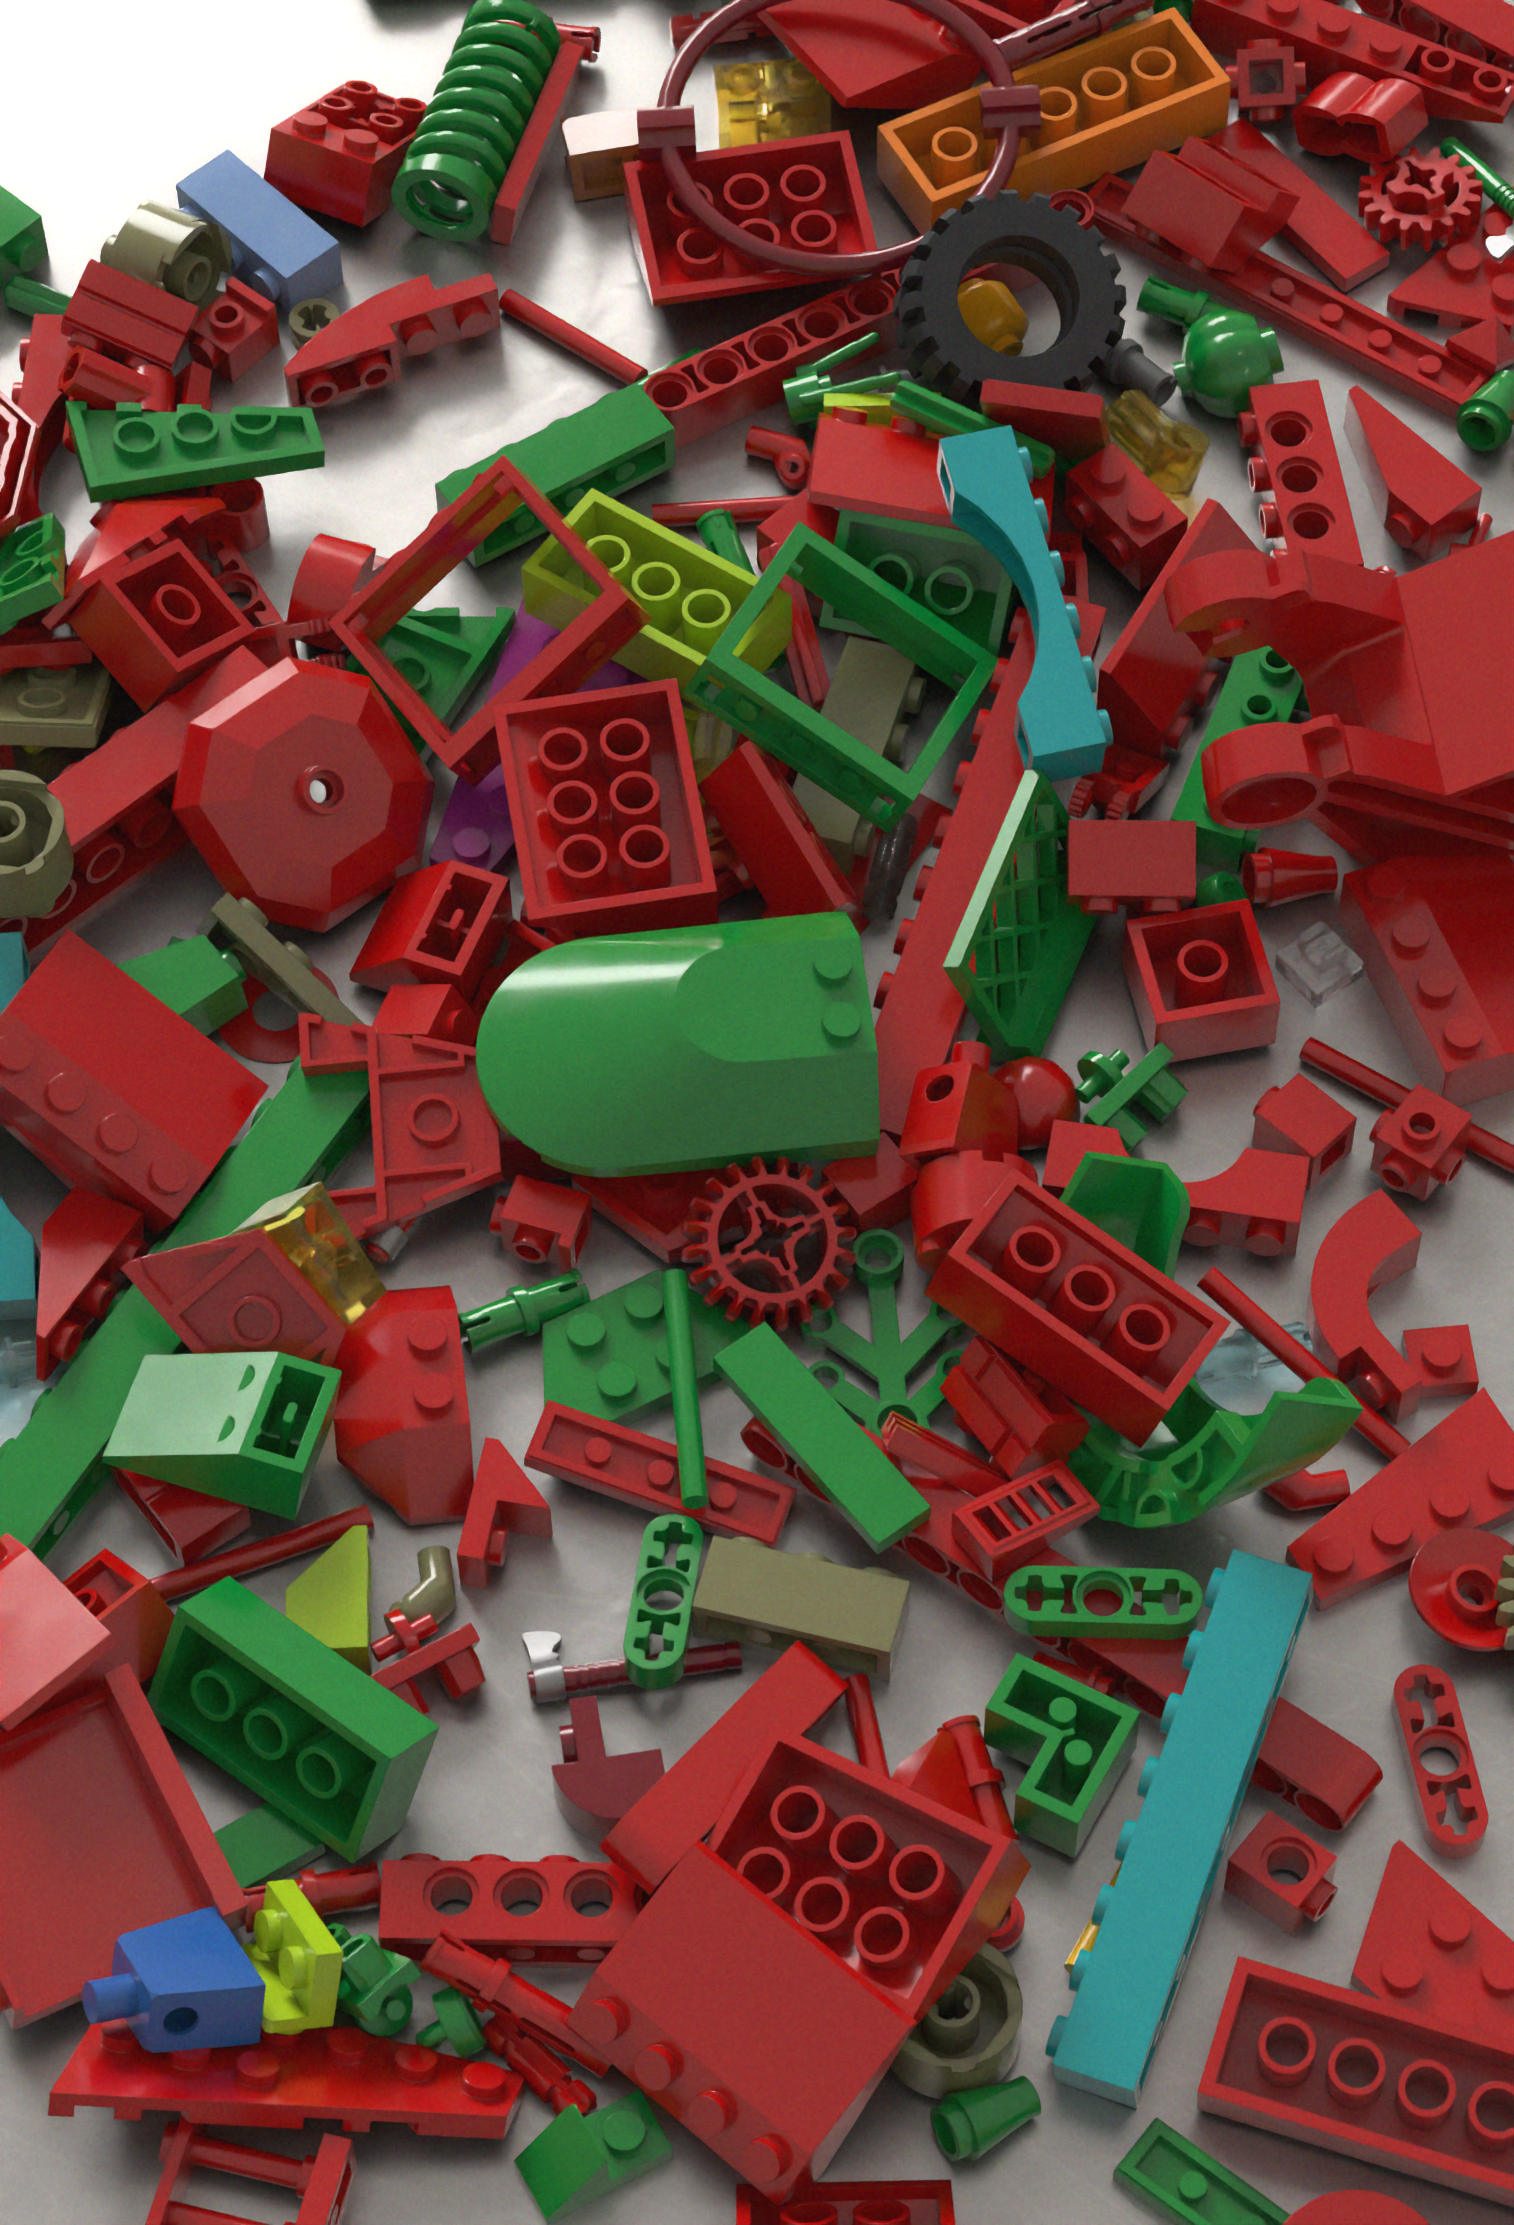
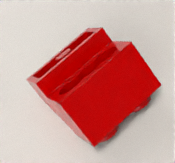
M1189 135L1178 155L1154 149L1121 211L1138 221L1134 228L1138 234L1161 246H1164L1168 240L1182 249L1178 257L1182 262L1208 275L1212 268L1228 272H1234L1284 228L1301 197L1212 141Z

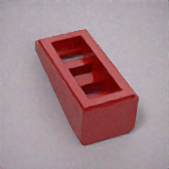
M1059 1458L970 1501L953 1512L951 1534L992 1583L1098 1515L1101 1506ZM1057 1483L1074 1505L1063 1509L1047 1488ZM1036 1497L1051 1516L1042 1520L1027 1501ZM1016 1510L1029 1527L1020 1530L1008 1516V1513ZM996 1522L1007 1538L999 1541L988 1526Z

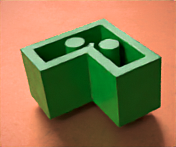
M1016 1653L985 1707L984 1741L986 1745L1031 1766L1015 1795L1014 1829L1068 1856L1076 1858L1137 1747L1140 1711L1019 1653Z

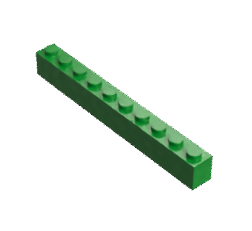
M299 1054L288 1071L284 1086L273 1100L268 1098L261 1103L253 1117L249 1132L238 1146L232 1145L225 1151L216 1167L215 1177L202 1194H194L182 1210L179 1224L165 1242L158 1241L147 1255L264 1227L282 1248L309 1212L308 1193L322 1192L327 1188L372 1127L369 1070L304 1076ZM134 1284L129 1290L123 1289L117 1293L108 1307L105 1322L92 1339L86 1338L81 1341L77 1352L69 1361L67 1372L55 1388H47L40 1394L32 1408L29 1422L17 1438H9L0 1447V1538L6 1533L10 1534L29 1548L44 1565L47 1564L112 1476L109 1464L102 1463V1456L144 1355L193 1354Z

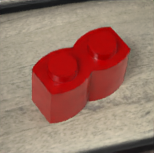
M1336 72L1329 75L1291 110L1298 145L1310 152L1325 156H1334L1346 152L1358 160L1369 163H1383L1391 160L1429 124L1421 88L1410 82L1394 78L1374 82L1363 75L1353 72Z
M109 1465L111 1474L122 1491L140 1514L150 1523L159 1539L182 1567L194 1564L252 1526L248 1506Z

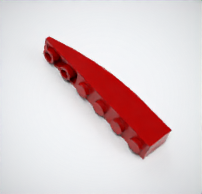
M1324 0L1193 1L1190 28L1207 50L1236 60L1237 50L1247 49L1248 41L1280 39L1281 47L1294 46V62L1305 61L1306 86L1314 89L1329 75L1336 72L1357 73L1374 82L1387 78L1401 79L1422 89L1427 116L1499 124L1503 123L1514 104L1513 73Z

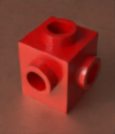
M1280 39L1248 41L1247 49L1237 50L1236 65L1225 66V73L1231 79L1230 100H1237L1238 114L1250 113V122L1283 121L1284 111H1291L1296 106V96H1306L1305 61L1294 62V46L1281 47ZM1261 74L1271 75L1276 82L1275 89L1268 94L1259 93L1254 86V80L1257 76Z
M1418 1083L1396 1111L1387 1108L1373 1126L1369 1136V1141L1374 1143L1370 1170L1378 1174L1380 1179L1390 1188L1399 1192H1408L1425 1202L1439 1183L1444 1186L1450 1185L1460 1172L1466 1159L1464 1151L1466 1150L1473 1115Z

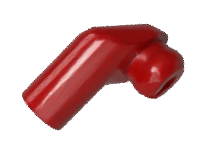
M753 425L746 438L745 454L772 461L780 480L785 486L798 490L807 487L806 482L811 453L805 441L801 438Z

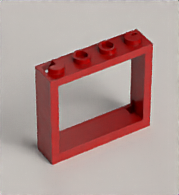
M503 454L483 474L479 472L474 478L472 485L449 507L438 511L430 520L428 527L405 549L393 554L386 562L384 569L361 591L348 597L350 601L328 624L448 769L475 788L501 763L492 713L493 705L575 693L653 618L530 477ZM524 502L601 590L602 594L466 724L453 734L377 641Z

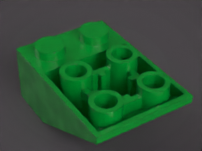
M281 1352L144 1355L102 1456V1463L295 1521L334 1419L342 1371Z

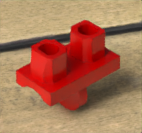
M394 1609L384 1614V1621L389 1634L369 1644L378 1662L398 1652L402 1656V1659L370 1675V1677L424 1716L428 1715L430 1710L414 1681L435 1671L452 1702L480 1688L486 1682L479 1658L474 1651V1648L480 1642V1638L471 1622L421 1648L419 1641L438 1632L437 1624L431 1614L428 1613L409 1623L399 1609Z

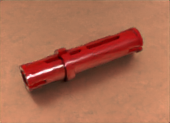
M442 1928L423 1958L419 1969L459 1990L460 1993L472 1999L471 2007L481 2013H484L486 2009L492 2011L559 2053H563L578 2062L597 2077L602 2078L612 2063L565 2023L573 2009L572 2007L547 1992L538 1989L525 1981L524 1978L510 1971L512 1964L501 1957L494 1961L467 1946L463 1941Z

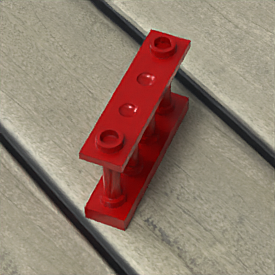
M182 2115L179 2122L170 2121L168 2123L159 2151V2162L165 2164L145 2225H270L183 2203L196 2165L296 2189V2196L303 2198L296 2223L286 2221L284 2225H339L357 2168L352 2139L324 2133L317 2156L307 2154L303 2161L205 2137L208 2129L207 2124L189 2123Z

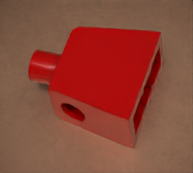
M977 1041L957 1042L953 1045L951 1064L923 1068L916 1074L898 1156L917 1171L930 1161L961 1151L983 1150L984 1161L1003 1163V1152L1018 1156V1103L1015 1095L989 1074L991 1049L986 1044Z

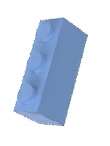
M229 149L175 184L179 210L208 220L227 232L232 247L231 271L237 270L252 283L257 293L270 302H275L287 314H290L291 309L298 302L308 298H319L344 281L339 242Z

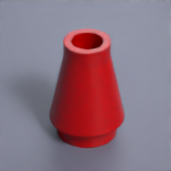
M1261 847L1257 853L1245 855L1241 868V882L1249 897L1250 904L1260 903L1262 908L1268 909L1320 893L1335 892L1338 883V869L1336 861L1331 855L1316 856Z

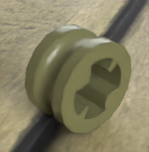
M308 298L298 302L291 309L289 314L291 340L298 351L321 330L319 325H316V330L313 331L307 330L306 326L311 325L313 329H315V323L327 326L340 316V311L334 303L322 298Z

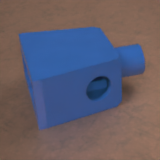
M212 1906L120 1935L114 1942L111 1977L86 1981L83 1984L82 2000L85 2014L91 2024L125 2018L142 2048L152 2053L259 2043L266 1984L216 1908Z

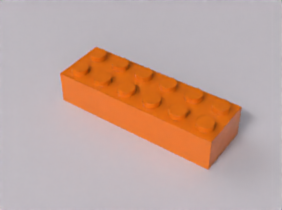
M1175 7L1012 72L1016 86L1037 85L1039 88L1041 136L1021 138L1018 158L1005 190L1017 189L1019 201H1028L1033 192L1048 195L1062 189L1076 190L1098 181L1107 171L1115 174L1149 160L1154 149L1168 152L1183 146L1189 135L1203 138L1227 127L1231 79ZM991 81L877 126V174L921 235L927 230L930 231L937 219L951 207L959 210L965 200L970 198L978 189L992 164L998 139L983 140L980 121V88L993 87Z

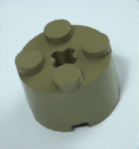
M146 199L138 205L136 211L126 220L118 235L113 234L105 240L100 253V263L198 306V314H200L224 293L216 288L221 271L230 274L232 247L227 232L220 226L165 204Z
M0 770V918L21 916L39 918L48 914L53 909L55 899L64 891L73 872L74 857L64 809L59 799L57 800L48 791L47 784L37 776L17 770Z
M985 1942L911 2031L890 2065V2069L904 2084L925 2096L942 2099L944 2094L997 2084L1008 2073L1019 2050L1023 2002L1017 1976L1007 1958ZM955 2014H956V2015H959V2016H961V2017H963V2018H961V2019H956V2018H953V2017H954Z

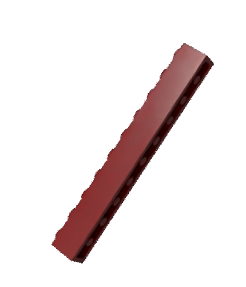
M1062 595L1065 604L1073 602L1077 609L1081 637L1076 642L1080 656H1090L1094 663L1103 638L1107 608ZM1020 606L1016 610L1008 637V642L1015 644L1011 658L1009 660L1000 657L992 676L989 692L997 695L992 710L989 711L981 708L973 728L970 744L978 746L972 762L962 760L955 776L951 795L959 798L953 815L945 812L942 813L935 831L932 848L940 850L934 867L923 865L918 876L913 894V901L920 902L914 920L904 918L900 925L893 949V954L901 956L895 974L884 971L874 999L873 1007L881 1010L874 1028L878 1051L880 1134L885 1132L898 1148L916 1074L923 1068L950 1064L953 1045L958 1042L969 1008L942 966L1025 772L1013 731L1017 702L1030 679L1035 662V643L1030 616L1027 609ZM1037 804L1034 807L1035 825L1037 822ZM1015 852V855H1014V876H1015V880H1016V877H1017V857H1016V852ZM996 900L993 905L994 929H997ZM974 950L968 966L976 977Z

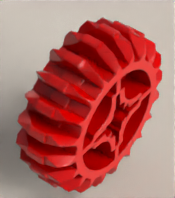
M753 1157L749 1164V1178H747L743 1170L736 1163H732L725 1169V1179L728 1186L722 1181L711 1177L704 1185L705 1192L711 1201L695 1197L690 1203L689 1210L701 1221L685 1222L681 1228V1235L687 1239L700 1242V1244L684 1248L681 1252V1260L686 1263L702 1262L703 1267L696 1269L689 1276L688 1282L691 1287L700 1286L708 1281L713 1286L702 1301L707 1308L715 1306L721 1297L731 1304L723 1317L727 1323L732 1324L739 1316L741 1310L750 1312L747 1322L750 1330L763 1323L765 1314H770L772 1327L775 1332H784L788 1327V1310H790L799 1324H809L813 1319L809 1302L812 1305L816 1304L823 1311H827L834 1304V1301L826 1288L834 1291H843L849 1283L848 1278L835 1268L852 1267L856 1261L855 1253L837 1246L846 1244L856 1237L855 1227L848 1225L836 1226L835 1224L836 1221L847 1214L849 1207L846 1202H838L830 1207L827 1206L824 1200L828 1198L834 1189L832 1182L826 1181L822 1183L817 1191L807 1185L814 1172L811 1166L805 1165L796 1179L788 1177L790 1164L787 1158L780 1157L773 1168V1173L767 1174L766 1165L762 1157ZM769 1196L782 1199L794 1205L803 1214L792 1218H781L772 1213L765 1200L759 1202L757 1197ZM737 1203L743 1215L739 1222L744 1232V1240L735 1245L730 1252L720 1255L718 1247L720 1219L727 1209ZM762 1231L768 1232V1239L772 1234L776 1235L779 1239L790 1235L776 1252L775 1258L769 1257V1250L765 1255L761 1254L758 1249L747 1254L761 1237ZM816 1233L819 1246L817 1267L812 1279L801 1286L795 1275L798 1266L793 1255L794 1247L801 1244L805 1238ZM747 1270L758 1271L768 1279L772 1288L779 1287L781 1293H765L754 1290L742 1284L731 1273L736 1275Z

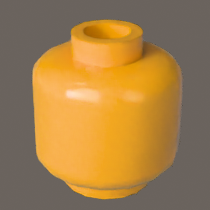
M975 278L960 285L957 291L959 310L971 333L981 343L996 352L1018 356L1023 349L1022 340L1028 332L1029 319L1005 284L1000 281H984L981 278Z

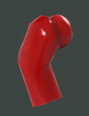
M1304 1469L1262 1488L1264 1492L1290 1511L1338 1504L1351 1495L1348 1477L1344 1469L1313 1475Z

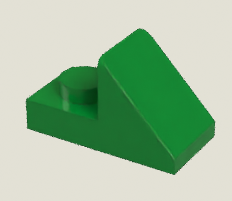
M639 2089L583 2118L575 2103L566 2107L514 2159V2166L546 2224L549 2225L673 2160L674 2155L670 2142Z

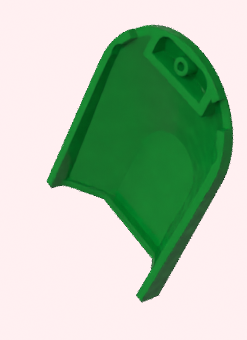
M845 910L590 937L559 944L530 958L510 974L494 993L481 1019L475 1057L478 1084L484 1102L492 1117L508 1137L514 1135L524 1145L540 1154L542 1162L555 1168L584 1176L625 1177L727 1168L732 1163H736L739 1167H747L753 1157L759 1156L762 1157L765 1165L776 1164L780 1157L787 1158L789 1163L868 1157L877 1153L880 1141L878 1051L860 936Z

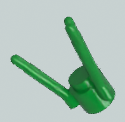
M872 332L813 363L795 367L797 377L783 381L785 397L794 426L809 422L811 430L816 429L819 412L824 413V394L863 393L897 384L901 381L902 376L899 372L876 375L833 386L830 374L819 377V374L879 342L880 336L878 333Z

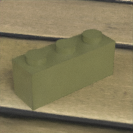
M713 1535L692 1604L693 1636L720 1643L738 1641L741 1648L779 1657L797 1640H800L831 1669L851 1674H864L872 1679L890 1682L909 1615L910 1581L899 1579L894 1573L878 1567H867L860 1570L834 1564L829 1558L814 1552H800L795 1555L770 1549L764 1543L749 1537H735L731 1540Z

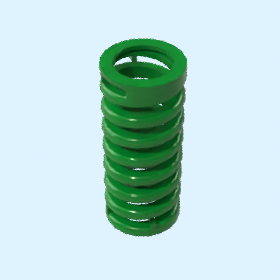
M478 0L470 7L462 25L461 34L456 38L451 56L447 59L442 71V77L438 80L432 94V99L428 102L424 112L423 121L418 125L413 143L408 148L403 166L399 169L391 188L392 201L398 213L420 232L447 241H467L478 237L485 231L490 219V213L494 210L497 193L501 189L507 171L515 156L516 149L525 132V127H527L534 111V106L540 97L544 87L543 84H545L562 45L561 36L556 25L544 12L534 5L523 0ZM496 20L515 21V22H518V23H521V24L525 25V28L523 29V28H520V27H517V26H514V25H511V24H508V23L491 22V21H496ZM532 30L536 32L540 36L542 42L530 32ZM490 42L505 43L524 52L529 58L512 49L491 44ZM430 180H433L440 187L453 194L467 198L468 201L448 196L436 188ZM414 193L423 203H425L423 206L418 202ZM431 208L444 216L456 220H464V222L456 223L441 220L430 214L429 210Z

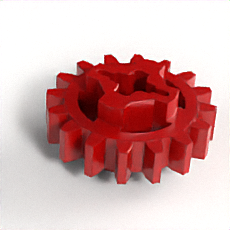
M1410 147L1408 156L1401 158L1396 154L1391 160L1387 161L1386 166L1376 162L1370 164V176H1361L1358 215L1359 217H1364V229L1367 232L1379 230V242L1383 244L1391 241L1393 238L1400 239L1401 250H1407L1412 242H1420L1424 251H1430L1432 241L1439 239L1445 245L1450 246L1453 244L1454 232L1468 236L1471 233V221H1480L1482 180H1476V168L1473 165L1461 168V156L1458 154H1454L1445 160L1440 158V148L1434 147L1428 156L1420 155L1416 147Z

